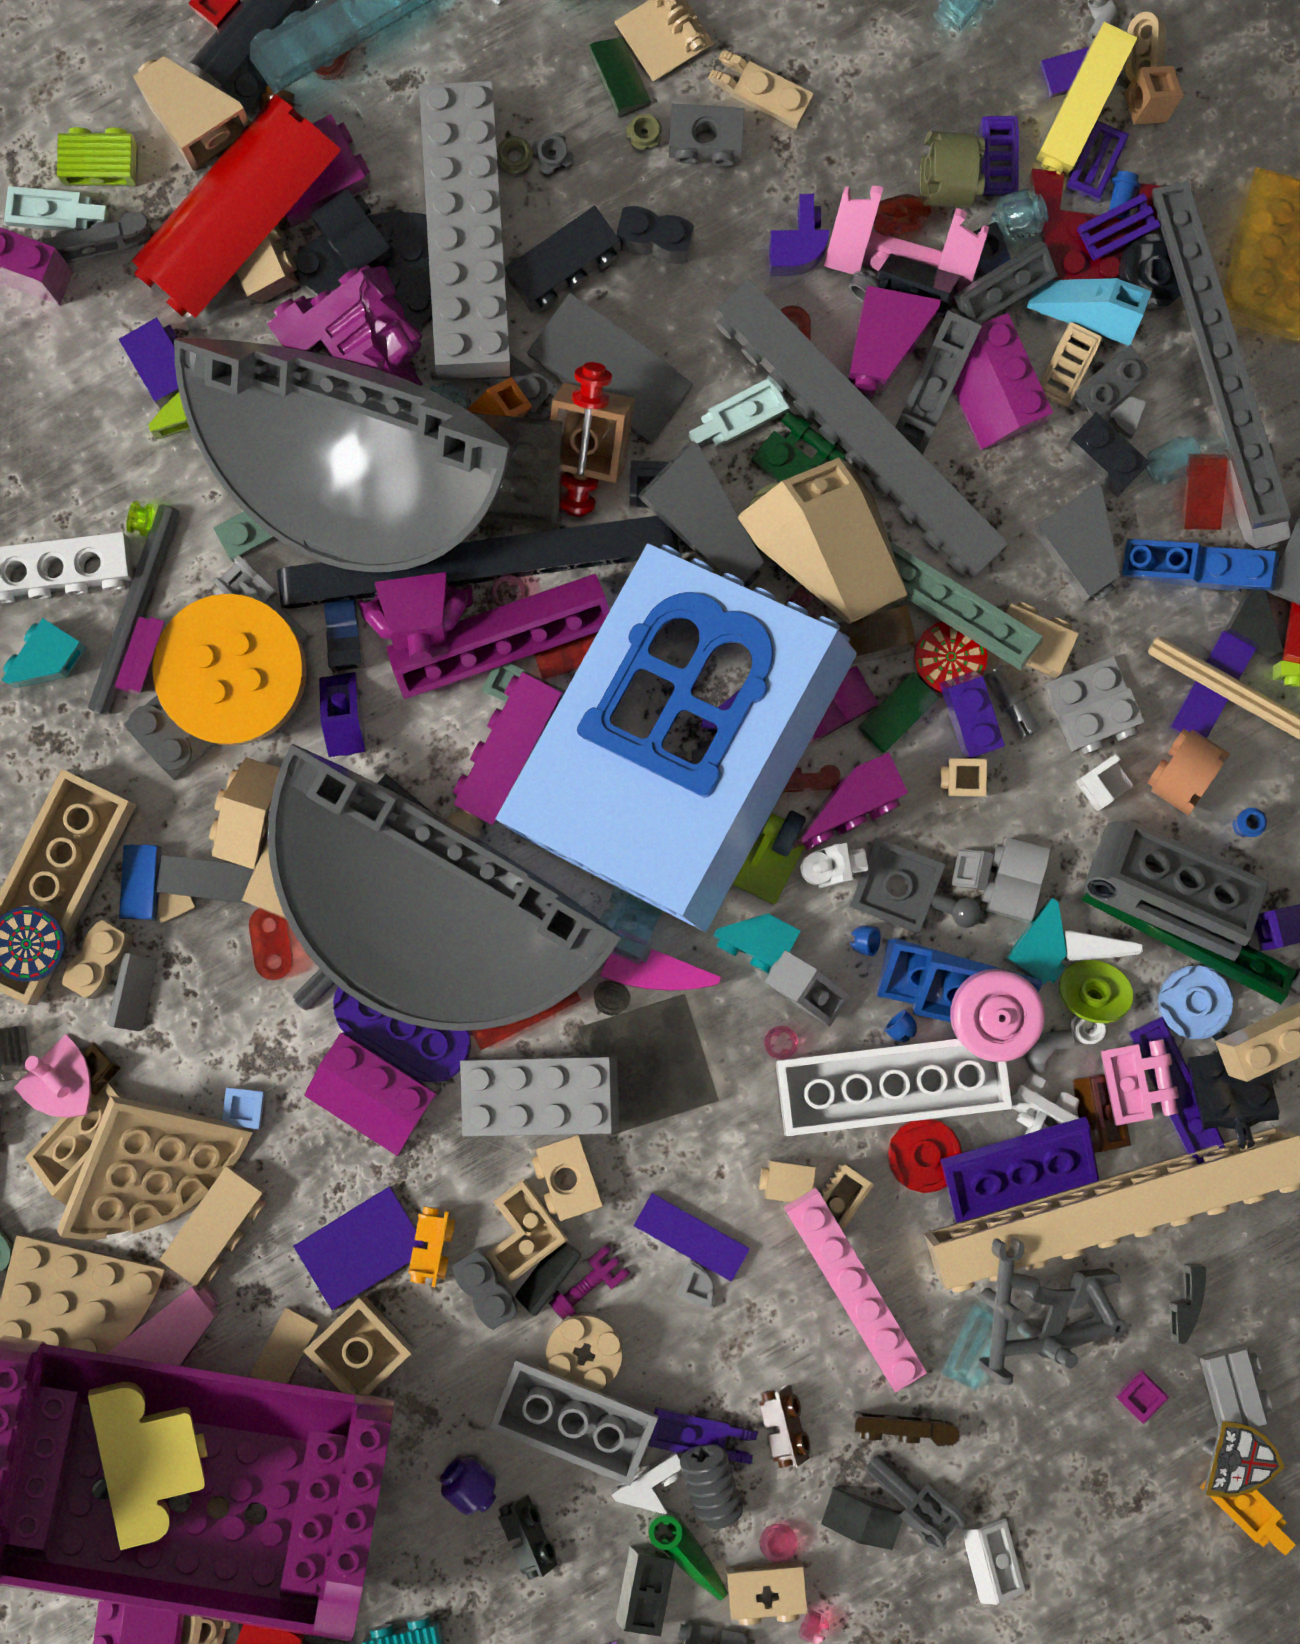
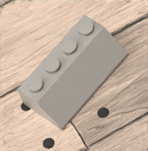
M516 1358L489 1429L631 1486L659 1416Z

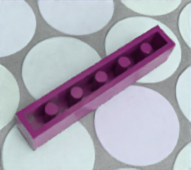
M595 573L458 621L455 628L447 631V641L445 643L431 646L432 657L427 662H411L408 649L396 650L393 644L386 646L402 696L404 699L598 632L610 609Z

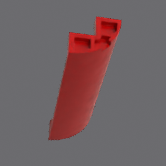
M275 94L131 260L138 267L134 274L150 288L156 283L170 296L166 303L182 317L188 312L196 319L338 155L341 149L309 120L302 117L291 105Z

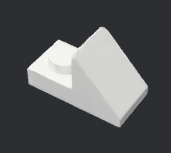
M672 1451L635 1474L631 1486L620 1483L612 1488L611 1495L614 1500L627 1505L668 1514V1509L654 1486L660 1483L662 1488L666 1487L682 1476L679 1472L682 1469L680 1467L681 1457L679 1453Z

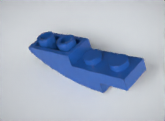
M1127 539L1122 575L1136 579L1197 588L1240 592L1241 589L1274 591L1279 554L1276 551L1203 547L1199 543Z

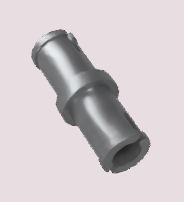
M1003 664L993 669L992 673L988 672L984 677L988 680L1001 702L999 705L1001 712L1008 714L1020 735L1019 737L1023 740L1033 735L1034 731L1038 732L1042 729V726L1038 723L1025 701L1028 698L1024 691H1019L1006 669V665Z

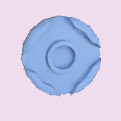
M1200 965L1182 967L1171 973L1161 985L1157 998L1159 1014L1161 1017L1163 1016L1168 1028L1176 1035L1191 1040L1209 1038L1221 1032L1230 1021L1233 1008V992L1226 979L1214 969Z

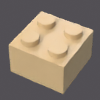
M363 1294L304 1350V1353L342 1393L369 1395L415 1349Z

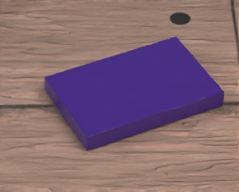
M391 1186L293 1245L331 1310L411 1262L413 1247L427 1249L424 1241L415 1240L416 1227Z

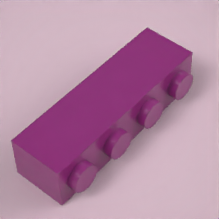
M527 671L522 672L520 677L514 675L511 678L504 692V695L509 697L502 710L496 708L487 725V728L492 730L485 743L479 741L470 757V761L474 762V765L469 775L462 774L453 790V794L457 795L454 805L491 825L499 822L495 818L565 691Z

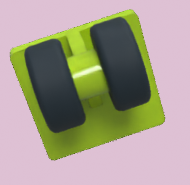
M793 810L789 811L786 819L771 812L732 885L772 905L776 904L804 849V845L794 850L793 846L804 826L806 817Z

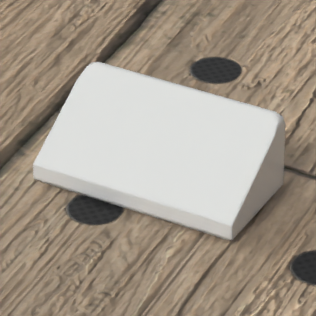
M1002 1518L963 1529L962 1535L980 1602L982 1604L997 1605L1026 1593L1007 1519Z

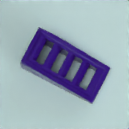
M1018 116L982 117L979 125V135L985 139V153L983 159L980 160V170L985 177L982 196H1016V194L1018 196ZM1008 132V135H990V133ZM990 146H1009V151H990ZM1009 161V166L990 167V162ZM990 176H1009L1010 182H990Z

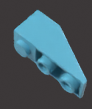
M1117 278L1050 280L1032 292L1026 308L1067 323L1073 322L1091 332L1129 345L1144 315L1151 291Z

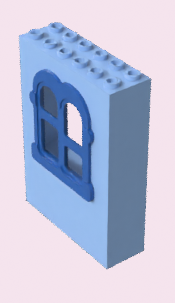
M647 543L495 819L521 838L706 933L857 653L848 643L850 638L840 632V625L824 616H820L818 620L807 616L808 611L793 602L788 601L785 606L776 602V597L760 587H756L752 591L743 587L744 582L729 573H724L721 577L712 573L713 568L698 559L693 558L690 563L681 559L682 554L663 544L659 549ZM679 618L692 621L699 630L700 638L693 657L687 667L683 669L670 665L651 656L649 653L654 639L664 624ZM739 643L748 648L752 655V667L732 706L728 710H721L694 697L692 689L712 653L723 644ZM642 669L674 684V691L650 735L645 739L638 738L611 723V718L637 671ZM682 711L691 712L714 723L718 727L712 743L702 761L698 764H692L663 749V742L677 716Z

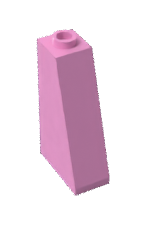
M193 1285L107 1354L182 1366L219 1315V1311L216 1309L219 1302L206 1286L201 1289L199 1285Z

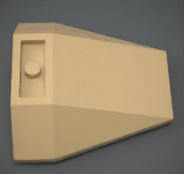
M840 458L781 481L738 516L739 521L759 549L848 624L897 603L908 595L874 495L854 467Z

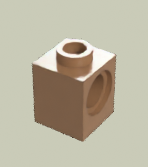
M1174 66L1140 67L1124 93L1134 125L1166 123L1184 97Z

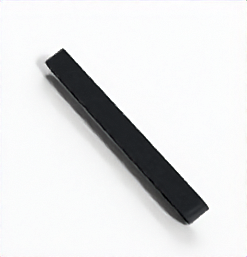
M658 516L462 542L444 555L426 564L399 571L362 572L318 562L278 569L276 574L281 608L294 609L324 605L326 602L375 598L374 596L377 595L375 582L446 572L449 587L451 584L461 586L638 561L647 543L659 549L664 544L678 552L679 545L677 534Z

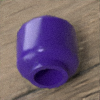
M472 1457L463 1460L460 1458L455 1459L441 1474L442 1497L464 1515H471L477 1511L483 1513L490 1508L496 1499L494 1494L496 1487L495 1476Z

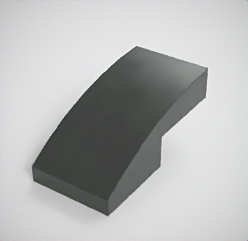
M1184 1264L1185 1302H1170L1171 1340L1178 1344H1186L1198 1321L1205 1293L1206 1266L1201 1264Z

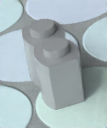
M1007 837L1003 840L1002 845H995L991 864L996 866L993 881L988 880L986 891L983 890L981 901L987 902L985 910L987 912L1029 923L1033 919L1050 849Z

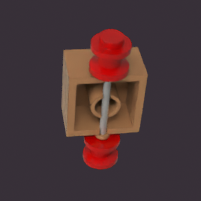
M586 362L583 366L576 368L574 378L581 383V386L563 383L552 400L545 467L565 472L562 475L561 483L564 487L568 488V492L560 495L559 506L567 514L576 517L585 516L595 509L596 500L590 495V491L598 488L599 479L616 483L627 463L635 398L604 392L603 386H607L612 382V373L603 364L598 362Z

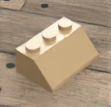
M110 1081L96 1096L91 1093L88 1115L72 1118L62 1117L25 1157L50 1194L66 1206L110 1096L128 1099Z

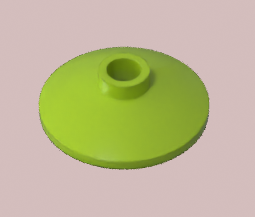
M1082 960L1073 963L1063 972L1059 982V993L1066 1007L1078 1017L1090 1022L1110 1023L1117 1021L1127 1014L1133 1002V989L1127 977L1114 966L1102 961Z

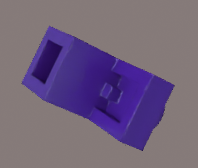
M799 194L797 204L798 230L770 231V276L802 275L815 268L822 260L828 243L829 230H815V228H821V206H814V194Z

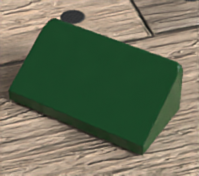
M623 37L589 44L590 56L618 117L651 104L649 95Z

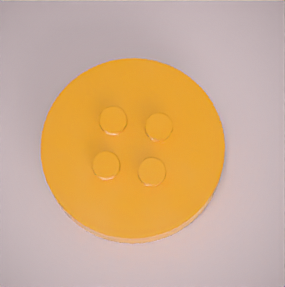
M218 594L189 604L179 611L164 628L153 657V682L156 694L165 712L184 731L199 739L215 744L244 745L259 741L273 734L295 712L305 688L306 658L295 630L277 611L251 597L237 594Z

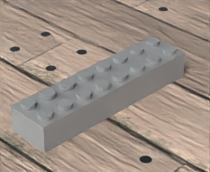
M492 81L419 84L436 380L510 376Z

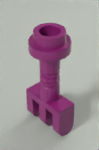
M605 1244L586 1260L594 1270L585 1276V1279H582L564 1295L558 1290L552 1295L554 1299L549 1302V1305L562 1320L567 1316L576 1315L577 1313L573 1306L604 1281L609 1289L612 1290L631 1273L627 1267L619 1270L615 1276L611 1273V1270L621 1262L617 1255L606 1264L602 1262L601 1258L608 1255L612 1250L608 1244Z

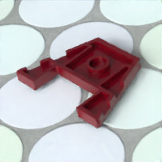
M1032 168L1030 182L1034 190L1035 207L1043 235L1042 242L1048 246L1058 275L1052 280L1120 279L1119 264L1121 256L1129 244L1093 261L1077 228L1099 215L1061 210L1065 173L1062 172L1059 175L1056 171ZM1141 183L1137 196L1145 194L1147 198L1146 203L1154 211L1153 216L1156 220L1158 217L1151 194L1154 188L1163 186ZM1138 207L1135 209V214L1140 212ZM1114 218L1088 233L1092 236L1124 219ZM1142 219L1095 243V246L1099 249L1145 226L1147 223L1145 219Z

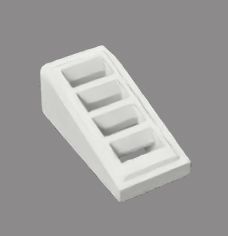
M1072 930L1063 931L1067 952L1066 957L1063 959L1065 962L1136 956L1143 952L1142 944Z

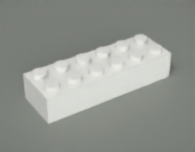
M958 1039L775 1061L785 1136L1012 1109L1006 1062H992L979 1058L967 1050Z

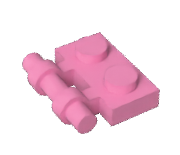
M1164 1039L1149 1041L1151 1056L1145 1058L1141 1057L1139 1044L1100 1051L1115 1125L1154 1119L1151 1103L1161 1102L1164 1116L1178 1113L1176 1098H1179L1177 1086L1172 1084L1169 1065H1172L1170 1053H1166ZM1154 1068L1158 1089L1148 1091L1144 1070Z

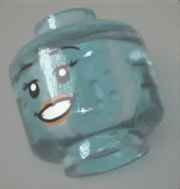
M1023 189L1001 196L996 203V212L991 214L992 223L997 222L1000 232L1010 242H1017L1041 234L1044 223H1048L1049 218L1047 206L1042 195H1036L1030 189Z

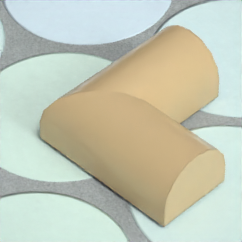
M525 1179L519 1181L493 1201L515 1231L485 1254L507 1285L568 1240Z

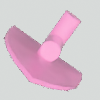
M65 1034L42 1059L30 1056L26 1060L25 1067L29 1072L19 1081L14 1089L34 1109L47 1115L63 1118L88 1115L91 1100V1075L86 1058L75 1042Z

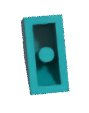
M1051 898L1045 902L1004 958V960L1024 975L1042 980V985H1045L1047 981L1053 984L1066 967L1061 963L1066 957L1067 952L1058 901Z

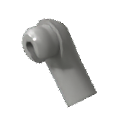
M1069 1029L1041 1033L1036 1044L1026 1053L1029 1069L1036 1073L1043 1072L1047 1069V1062L1055 1050L1074 1048L1073 1031Z

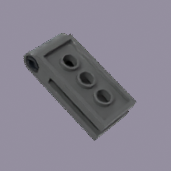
M1131 820L1129 824L1115 821L1105 826L1084 882V889L1096 900L1235 961L1240 954L1242 945L1246 946L1252 937L1269 881Z

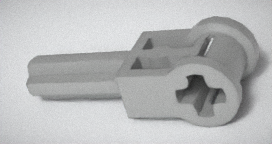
M239 555L234 558L235 563L220 578L215 577L212 580L224 594L243 595L268 605L289 622L298 635L301 644L307 639L308 633L272 599L277 592Z

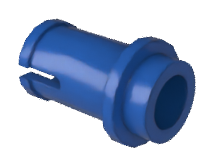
M1118 171L1117 177L1112 178L1114 189L1108 211L1134 198L1135 191L1140 189L1141 186L1140 182H1138L1139 175L1128 171ZM1130 211L1116 218L1126 219L1130 217Z
M1247 808L1237 815V820H1233L1232 823L1233 830L1238 836L1256 837L1265 831L1267 819L1261 810ZM1247 819H1249L1252 824L1251 828H1249L1246 824Z

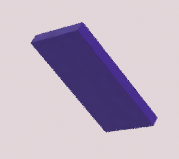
M1086 1117L940 1159L956 1223L1100 1181L1090 1126Z

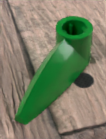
M668 1510V1514L654 1513L648 1524L649 1539L652 1544L658 1549H662L670 1558H673L675 1563L708 1593L719 1601L724 1599L728 1592L720 1576L682 1519L671 1510ZM660 1522L665 1525L672 1523L674 1525L672 1527L673 1535L670 1537L666 1534L657 1535L656 1533L659 1532L658 1524Z

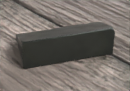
M566 1241L540 1261L515 1296L533 1316L539 1314L580 1260L581 1252Z

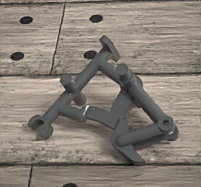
M1011 1237L1010 1248L1005 1252L1006 1243L998 1238L994 1239L991 1250L993 1255L999 1258L996 1292L991 1288H985L980 1294V1299L994 1309L990 1358H979L978 1367L1003 1385L1013 1384L1014 1377L1011 1372L1004 1368L1005 1356L1037 1353L1043 1358L1050 1357L1058 1364H1063L1069 1369L1074 1368L1078 1363V1357L1070 1349L1111 1335L1115 1338H1120L1127 1330L1125 1321L1118 1317L1103 1289L1108 1285L1120 1282V1275L1110 1268L1081 1270L1074 1273L1069 1289L1045 1288L1040 1286L1041 1283L1036 1277L1013 1273L1014 1260H1020L1025 1249L1024 1243L1021 1240ZM1012 1288L1024 1290L1025 1294L1037 1303L1050 1305L1043 1329L1036 1324H1031L1029 1321L1024 1320V1312L1010 1303ZM1088 1302L1094 1316L1064 1325L1070 1307L1072 1309L1083 1308ZM1008 1321L1018 1325L1017 1331L1025 1339L1007 1341Z

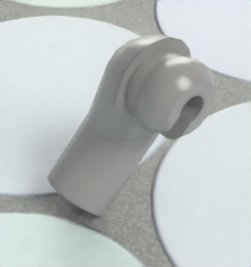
M1088 0V7L1095 20L1088 33V38L1091 41L1095 38L1103 22L1113 25L1117 18V10L1112 0Z

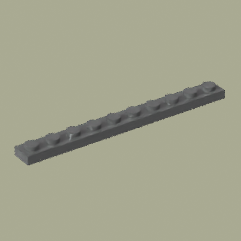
M1189 180L1154 188L1151 197L1251 528L1257 529L1287 522L1291 517V513Z

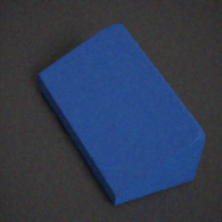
M123 846L119 919L157 921L159 892L156 891L161 863V846Z

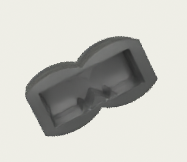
M477 1248L453 1264V1274L459 1287L473 1298L474 1309L479 1319L488 1328L494 1330L516 1316L518 1312L517 1302L512 1291L503 1282L498 1280L497 1270L486 1257V1253Z

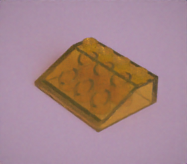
M1255 167L1245 184L1220 285L1232 324L1300 342V180L1292 176Z

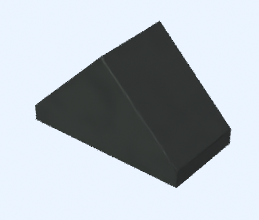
M1247 589L1224 631L1256 648L1255 652L1268 659L1276 657L1284 651L1266 591Z
M833 1487L821 1520V1525L859 1544L893 1550L902 1523V1519L899 1517L902 1512Z

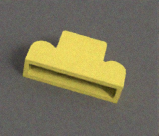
M130 1381L119 1382L90 1389L88 1399L120 1550L155 1542L161 1539L169 1528V1508L163 1499L198 1491L205 1486L201 1458L208 1457L204 1435L203 1433L196 1435L191 1410L188 1407L143 1416L145 1411V1394L135 1383Z

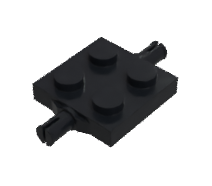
M1222 1031L1220 1037V1032L1212 1036L1216 1053L1188 1057V1068L1202 1128L1225 1127L1235 1129L1239 1148L1245 1149V1144H1247V1148H1251L1255 1142L1250 1127L1259 1122L1279 1120L1280 1111L1270 1072L1248 1082L1228 1076L1215 1042L1228 1036V1033Z

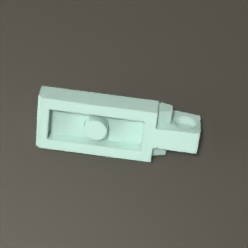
M9 186L4 223L7 226L80 231L88 229L89 225L98 222H109L110 211H108L105 205L91 204L92 199L82 196L80 192Z
M767 378L708 409V413L701 417L703 424L689 431V438L700 447L712 441L716 447L724 443L726 445L790 411V406L783 393Z

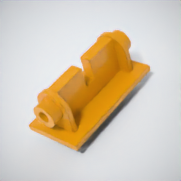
M424 1206L423 1213L418 1214L415 1240L428 1242L427 1249L413 1247L408 1274H411V1282L425 1284L426 1277L433 1278L431 1287H436L438 1278L445 1280L449 1257L442 1256L445 1241L452 1242L456 1220L449 1219V1209L445 1211L444 1217L437 1216L438 1208Z

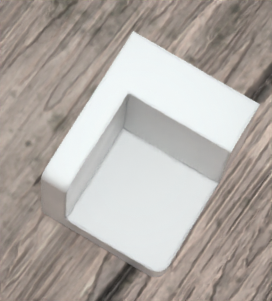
M1117 753L1075 781L1096 812L1113 802L1114 799L1133 786L1118 764L1121 758Z

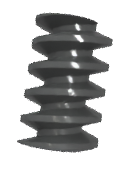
M705 1444L692 1447L684 1452L680 1458V1467L684 1471L683 1477L687 1482V1490L691 1494L690 1500L694 1505V1513L697 1518L703 1520L709 1528L714 1530L726 1528L734 1524L743 1513V1505L739 1499V1491L736 1488V1481L732 1475L729 1457L725 1450L718 1445Z

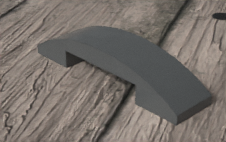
M948 310L895 426L922 455L982 324L951 310Z

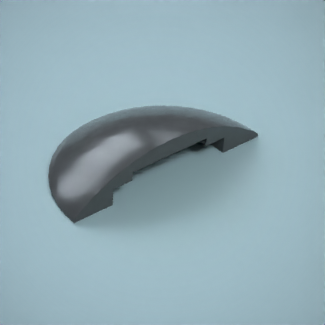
M174 339L177 385L183 410L191 433L214 476L229 496L260 527L283 544L305 556L328 565L362 572H392L426 564L444 555L461 543L482 521L500 490L511 446L487 423L438 393L375 368L309 351L233 340Z
M291 744L279 770L269 811L268 850L275 891L282 911L294 935L308 956L328 978L362 1004L385 1016L431 1029L466 1031L508 1025L530 1018L554 1006L576 991L606 961L622 938L613 929L564 893L466 831L368 778L304 748Z

